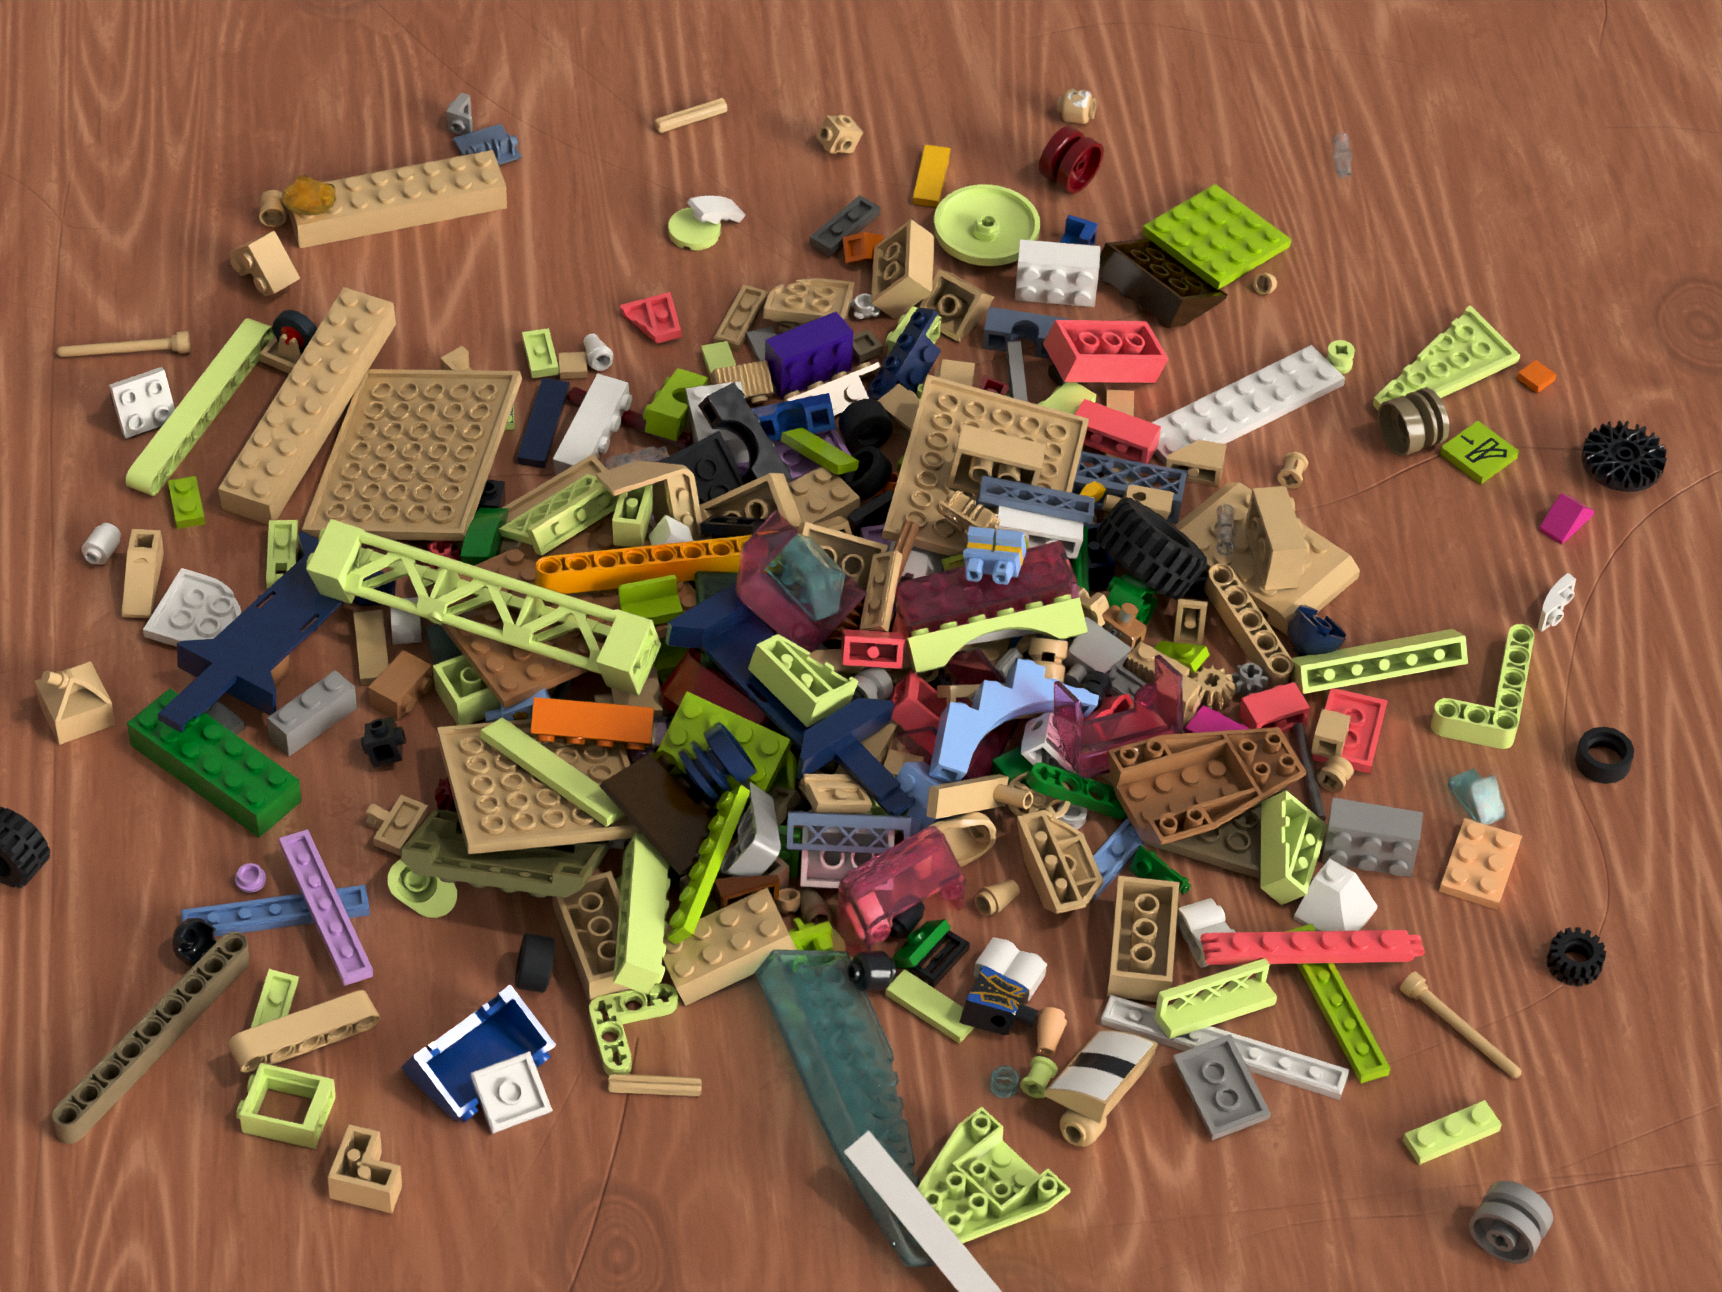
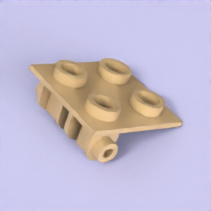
M951 490L946 497V500L949 501L948 504L943 501L939 502L944 511L943 516L948 519L947 523L959 532L963 529L968 532L969 526L996 529L1000 524L1001 520L997 518L998 515L985 507L983 509L981 504L977 505L974 509L976 501L971 500L959 490L956 492Z

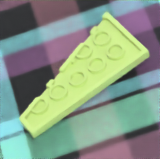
M1469 305L1465 309L1464 314L1459 319L1456 318L1446 332L1440 333L1417 356L1415 362L1411 365L1408 364L1396 380H1392L1374 397L1373 406L1379 410L1383 402L1401 396L1405 397L1408 393L1426 387L1434 390L1440 398L1445 397L1518 363L1520 354Z

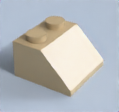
M939 269L932 281V293L928 298L923 299L920 308L934 309L938 316L942 317L941 332L960 342L983 320L994 296L953 273Z

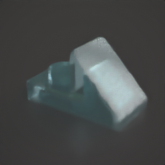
M1475 768L1449 778V788L1476 822L1488 825L1506 816L1494 775L1482 779Z

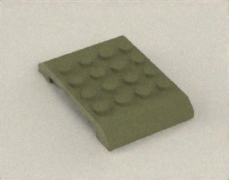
M434 809L402 847L401 861L414 874L437 877L440 881L446 883L461 881L468 882L471 886L477 888L492 886L499 887L501 891L509 893L523 891L529 892L534 897L554 896L567 898L584 887L611 848V840L468 854L457 812Z

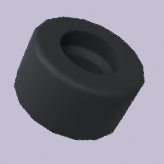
M861 399L853 402L841 413L838 421L839 430L846 443L855 451L869 446L879 448L886 443L893 431V424L883 405L874 399Z
M531 933L524 934L516 965V988L541 993L546 991L555 953V939L553 937Z

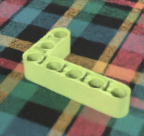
M1516 624L1509 629L1494 707L1450 698L1440 699L1434 706L1430 723L1431 729L1436 735L1498 749H1506L1513 745L1519 725L1534 642V631L1529 626Z

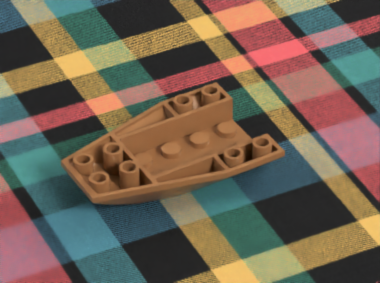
M1279 727L1159 735L1107 751L1115 796L1140 839L1157 845H1163L1214 830L1306 776L1307 773Z

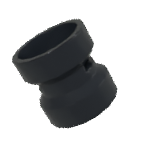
M1100 671L1088 672L1079 688L1087 689L1090 693L1099 695L1097 707L1093 711L1100 709L1105 698L1112 690L1111 679Z

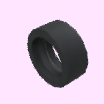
M872 446L864 447L851 455V457L859 461L857 470L838 475L860 497V501L867 500L876 495L888 482L892 473V464L878 448Z
M1592 728L1586 731L1580 738L1575 762L1578 770L1588 779L1604 784L1616 783L1624 779L1630 771L1634 757V747L1631 740L1624 733L1614 728ZM1600 746L1610 748L1622 760L1613 764L1601 763L1593 759L1588 750Z

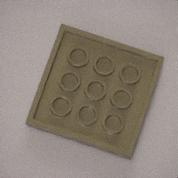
M1287 787L1284 788V789H1282V790H1280L1279 792L1275 793V794L1272 795V796H1275V795H1277V794H1279V793H1281V792H1283V791H1286V790H1287ZM1261 802L1214 830L1163 845L1143 841V844L1259 879L1261 874Z

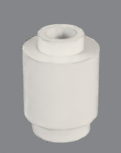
M102 523L97 526L82 545L81 550L84 558L91 564H105L120 544L121 533L119 529L110 523Z

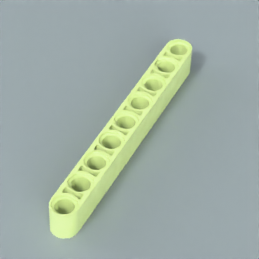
M246 318L132 464L126 476L127 487L151 496H155L161 490L260 360L259 353L274 337L272 326L250 318Z

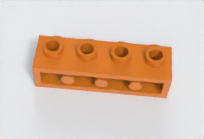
M534 697L531 735L537 736L538 742L555 743V738L567 739V744L585 745V741H596L597 747L614 748L615 743L627 744L626 749L644 751L645 746H651L654 708Z

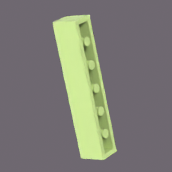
M1454 629L1339 649L1325 654L1292 658L1294 665L1291 673V683L1295 682L1300 692L1306 694L1468 664L1466 637Z
M635 832L623 853L613 983L649 994L654 984L661 982L665 971V966L661 964L666 951L663 937L667 931L668 922L664 921L669 907V900H666V894L671 882L667 878L671 865L643 834Z

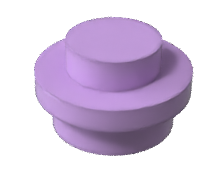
M247 863L238 869L235 875V883L241 891L248 893L256 892L265 885L266 875L264 870L257 864Z

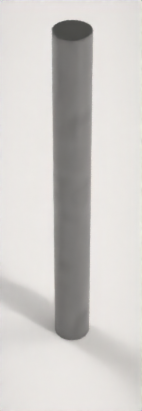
M1296 723L1292 726L1300 762L1307 772L1304 779L1311 809L1316 816L1325 821L1326 816L1304 725Z

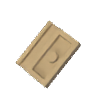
M804 774L800 781L801 786L806 788L805 794L815 813H869L872 807V802L867 792L849 774Z

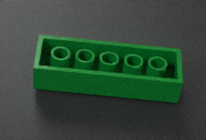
M171 688L127 722L130 745L259 838L302 802L300 783L297 777L205 712L196 720L192 718L184 725L185 730L182 733L159 721L158 713L178 695Z

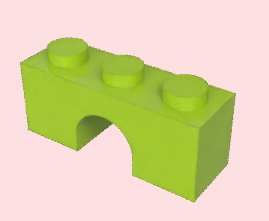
M677 368L671 377L666 378L663 389L656 392L652 404H647L643 414V420H646L645 432L677 441L686 428L689 405L686 404V388L707 386L708 377Z

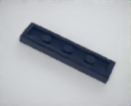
M542 378L517 456L518 464L545 468L568 396L570 382Z

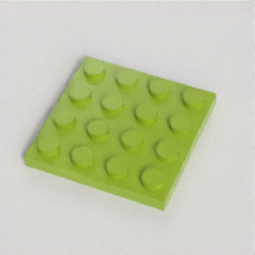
M1216 184L1143 225L1142 229L1144 236L1217 290L1286 250L1291 244V238Z
M686 692L657 751L664 750L670 753L676 759L678 767L687 774L678 752L686 748L695 757L696 754L690 743L694 740L704 749L707 748L709 745L703 733L720 721L738 741L757 769V773L746 781L751 782L768 794L793 743L791 739L690 692ZM731 775L727 777L732 790L741 785ZM719 785L716 786L721 795H723L725 791Z

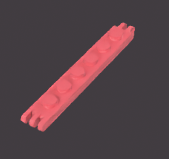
M1406 930L1204 933L1200 936L1205 961L1208 965H1240L1264 958L1269 964L1409 962L1414 957L1422 956L1425 953L1424 947L1421 945V936L1408 935Z

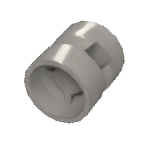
M865 667L853 677L859 682L851 702L857 698L886 700L893 693L892 679L881 667Z

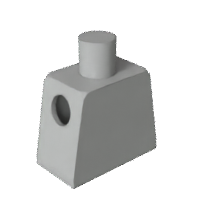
M1088 617L1085 618L1088 632L1075 636L1067 652V658L1062 662L1066 670H1068L1064 678L1065 682L1075 688L1082 684L1083 679L1090 671H1100L1108 677L1125 663L1132 649Z

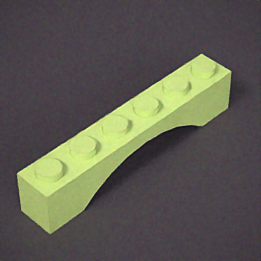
M1071 594L1053 598L1054 604L1043 606L1042 601L1025 605L1026 610L1016 613L1014 608L997 611L998 617L986 619L984 614L968 618L969 624L958 626L957 621L939 625L940 630L929 633L928 628L912 631V637L905 640L912 671L918 674L942 668L966 643L994 631L1009 629L1026 630L1055 640L1083 635L1088 630L1080 598L1072 599Z

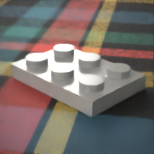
M1231 1034L1173 1055V1063L1212 1141L1270 1119L1271 1113Z

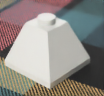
M1329 858L1313 878L1307 895L1304 896L1294 915V920L1304 926L1313 924L1316 931H1360L1377 910V904L1356 873Z

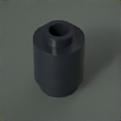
M911 894L899 898L885 916L888 922L884 925L885 932L894 939H906L924 916L925 906L923 902Z

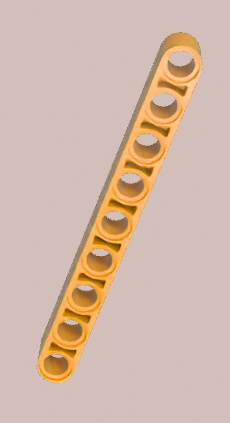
M766 533L545 556L536 562L535 585L562 594L618 589V586L622 584L669 575H676L677 582L748 575L758 568L762 573L778 572L784 570L788 565L791 542L785 534Z

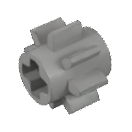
M1252 662L1242 666L1237 665L1236 673H1232L1233 683L1236 685L1235 694L1238 693L1240 696L1246 697L1251 693L1262 692L1263 688H1267L1268 677L1263 676L1264 668H1260Z

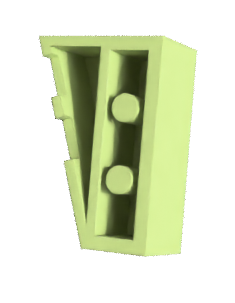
M776 634L756 645L748 669L806 727L828 717L851 702L859 682L853 677L849 679L844 678L833 671L834 666L826 662L825 665H822L809 657L810 652L780 634Z
M1283 791L1261 802L1260 888L1280 905L1307 895L1328 826L1288 791Z

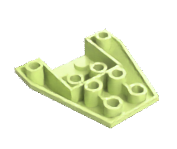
M982 1106L958 1124L917 1188L962 1243L1044 1213L1070 1193V1188L1052 1171L1046 1169L1039 1175L1003 1141L1004 1127Z

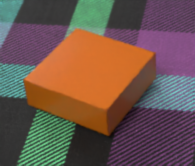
M1534 360L1520 370L1517 375V379L1536 393L1546 388L1556 378V373L1537 360Z

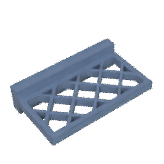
M1081 451L1072 493L1080 494L1085 485L1093 481L1101 483L1106 488L1103 497L1094 504V509L1102 510L1107 494L1122 498L1128 485L1154 488L1151 484L1158 482L1161 487L1156 489L1174 492L1171 512L1167 521L1177 524L1187 471ZM1082 462L1091 463L1095 466L1088 468ZM1111 468H1119L1122 471L1115 473ZM1103 472L1106 476L1099 478L1096 473ZM1138 473H1146L1150 476L1143 478ZM1130 477L1134 481L1127 483L1123 479ZM1166 478L1178 479V481L1170 483Z

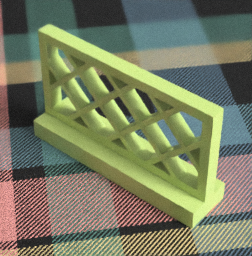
M586 474L499 528V531L503 537L533 545L536 554L544 555L616 509L619 495L613 496L597 480L596 476Z

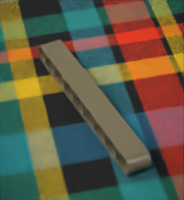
M230 932L222 936L54 1108L52 1119L57 1139L60 1142L72 1144L82 1139L248 967L250 963L248 941L242 933Z

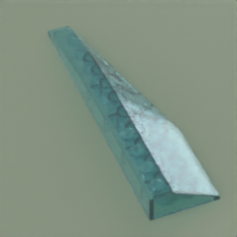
M772 950L755 974L810 1101L835 1153L868 1211L906 1267L933 1266L935 1262L844 1153L848 1147L869 1130L916 1188L920 1185L919 1178L914 1175L912 1168L915 1164L908 1124L906 1120L902 1119L903 1100L902 1097L898 1096L896 1090L899 1080L897 1072L892 1070L891 1063L894 1061L893 1051L867 993L855 988L853 982L848 978L847 969L848 965L852 962L848 951Z

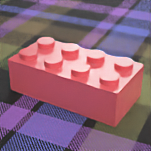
M1055 320L1043 343L1064 382L1156 383L1168 361L1166 353L1147 321Z

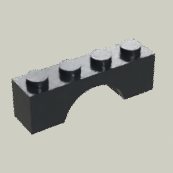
M735 382L708 395L698 405L712 430L723 429L736 434L746 445L749 453V465L747 471L742 476L745 484L769 473H784L787 483L793 479L788 465L779 457L774 442L765 434L761 427L760 419L751 411L746 402L745 394L742 390L738 389Z

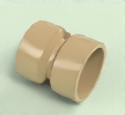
M1030 638L1029 655L1033 657L1032 661L1037 665L1046 667L1044 678L1057 679L1064 683L1066 667L1062 664V660L1067 658L1068 642L1055 639ZM1042 654L1053 655V662L1041 661Z

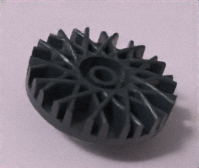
M1609 421L1607 426L1601 424L1599 431L1594 427L1593 432L1590 431L1588 438L1585 439L1581 458L1585 470L1596 482L1612 490L1635 492L1647 489L1659 481L1667 460L1665 458L1667 450L1664 449V444L1659 446V436H1655V433L1652 432L1648 437L1645 435L1646 426L1639 429V424H1636L1634 430L1629 429V421H1626L1624 425L1621 421H1618L1614 428H1612L1611 421Z

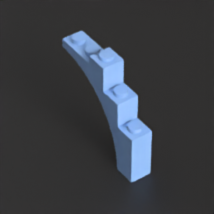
M1018 658L1008 670L1005 686L997 681L984 680L974 693L972 708H969L964 703L950 702L941 713L929 777L948 783L961 781L968 771L972 754L980 740L1000 724L1022 715L1041 712L1067 713L1087 718L1097 707L1099 695L1090 693L1084 688H1075L1062 684L1057 679L1044 678L1046 667L1037 665L1032 660Z

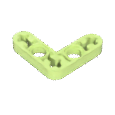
M654 985L649 994L634 989L599 996L590 1002L589 1020L603 1069L608 1076L610 1074H629L632 1069L631 1052L622 1024L673 1013L678 1006V992L672 985ZM665 996L668 1002L663 1003L662 999H659V997ZM647 999H650L652 1006H647ZM630 1001H638L642 1004V1007L632 1011L628 1010L625 1004ZM599 1009L605 1010L608 1021L603 1023V1017ZM607 1032H613L619 1038L616 1041L607 1042L602 1039V1035ZM617 1052L619 1062L622 1063L620 1066H616V1063L613 1062V1053Z

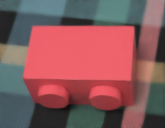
M842 629L840 659L843 665L902 669L904 649L902 633Z
M1295 682L1242 697L1239 718L1248 729L1279 727L1282 733L1293 730L1292 726L1296 723H1302L1304 727L1307 725L1310 707Z

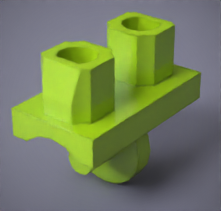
M800 918L792 919L793 929L788 930L798 953L780 962L786 961L791 969L794 970L803 967L807 963L805 955L807 953L815 951L820 960L833 957L832 926L829 921L814 925L813 922L803 925Z

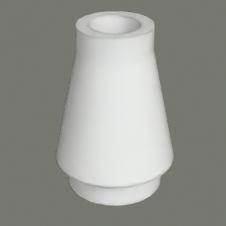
M596 334L587 335L583 343L585 345L588 365L597 371L608 369L613 362L612 350Z

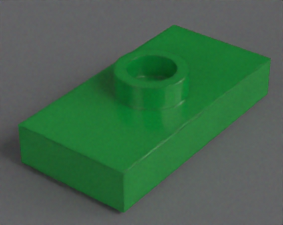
M946 919L926 921L919 929L910 933L906 938L907 942L892 957L896 968L915 967L950 930L951 927Z

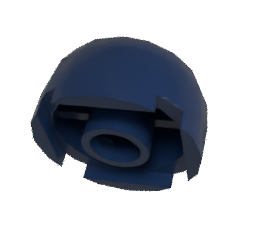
M1300 605L1288 623L1287 633L1290 642L1294 646L1293 651L1300 657L1325 654L1338 650L1346 639L1343 629L1328 616L1325 619L1316 616L1318 610L1307 605Z

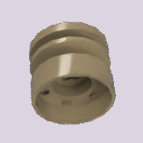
M1428 387L1408 393L1405 397L1401 396L1383 402L1378 410V423L1382 437L1387 447L1399 457L1420 451L1422 447L1426 448L1442 443L1449 435L1450 427L1446 408L1435 391Z

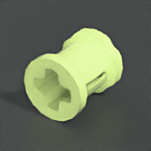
M1036 1056L1031 1060V1070L1028 1076L1022 1079L1020 1087L1030 1097L1044 1098L1047 1084L1050 1078L1056 1076L1058 1068L1050 1059Z

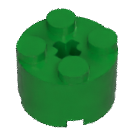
M1129 573L1124 574L1121 578L1114 576L1107 589L1110 592L1107 597L1109 606L1117 605L1121 608L1123 603L1135 605L1138 609L1136 619L1147 626L1158 604V599L1154 598V594H1159V592Z

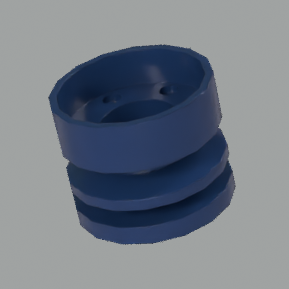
M720 721L703 733L709 745L707 748L704 749L694 740L690 743L696 754L695 757L686 748L678 752L690 779L701 792L708 795L715 803L722 796L716 787L717 785L725 792L732 791L727 777L731 775L742 784L757 773V769L747 753Z

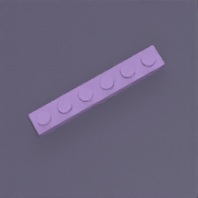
M308 829L279 838V846L343 986L373 977V968Z

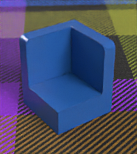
M1068 215L1065 233L1059 243L1094 246L1098 223Z

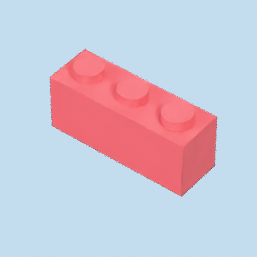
M1087 399L1083 400L1075 413L1077 416L1089 419L1083 445L1125 460L1147 464L1159 446L1161 426Z

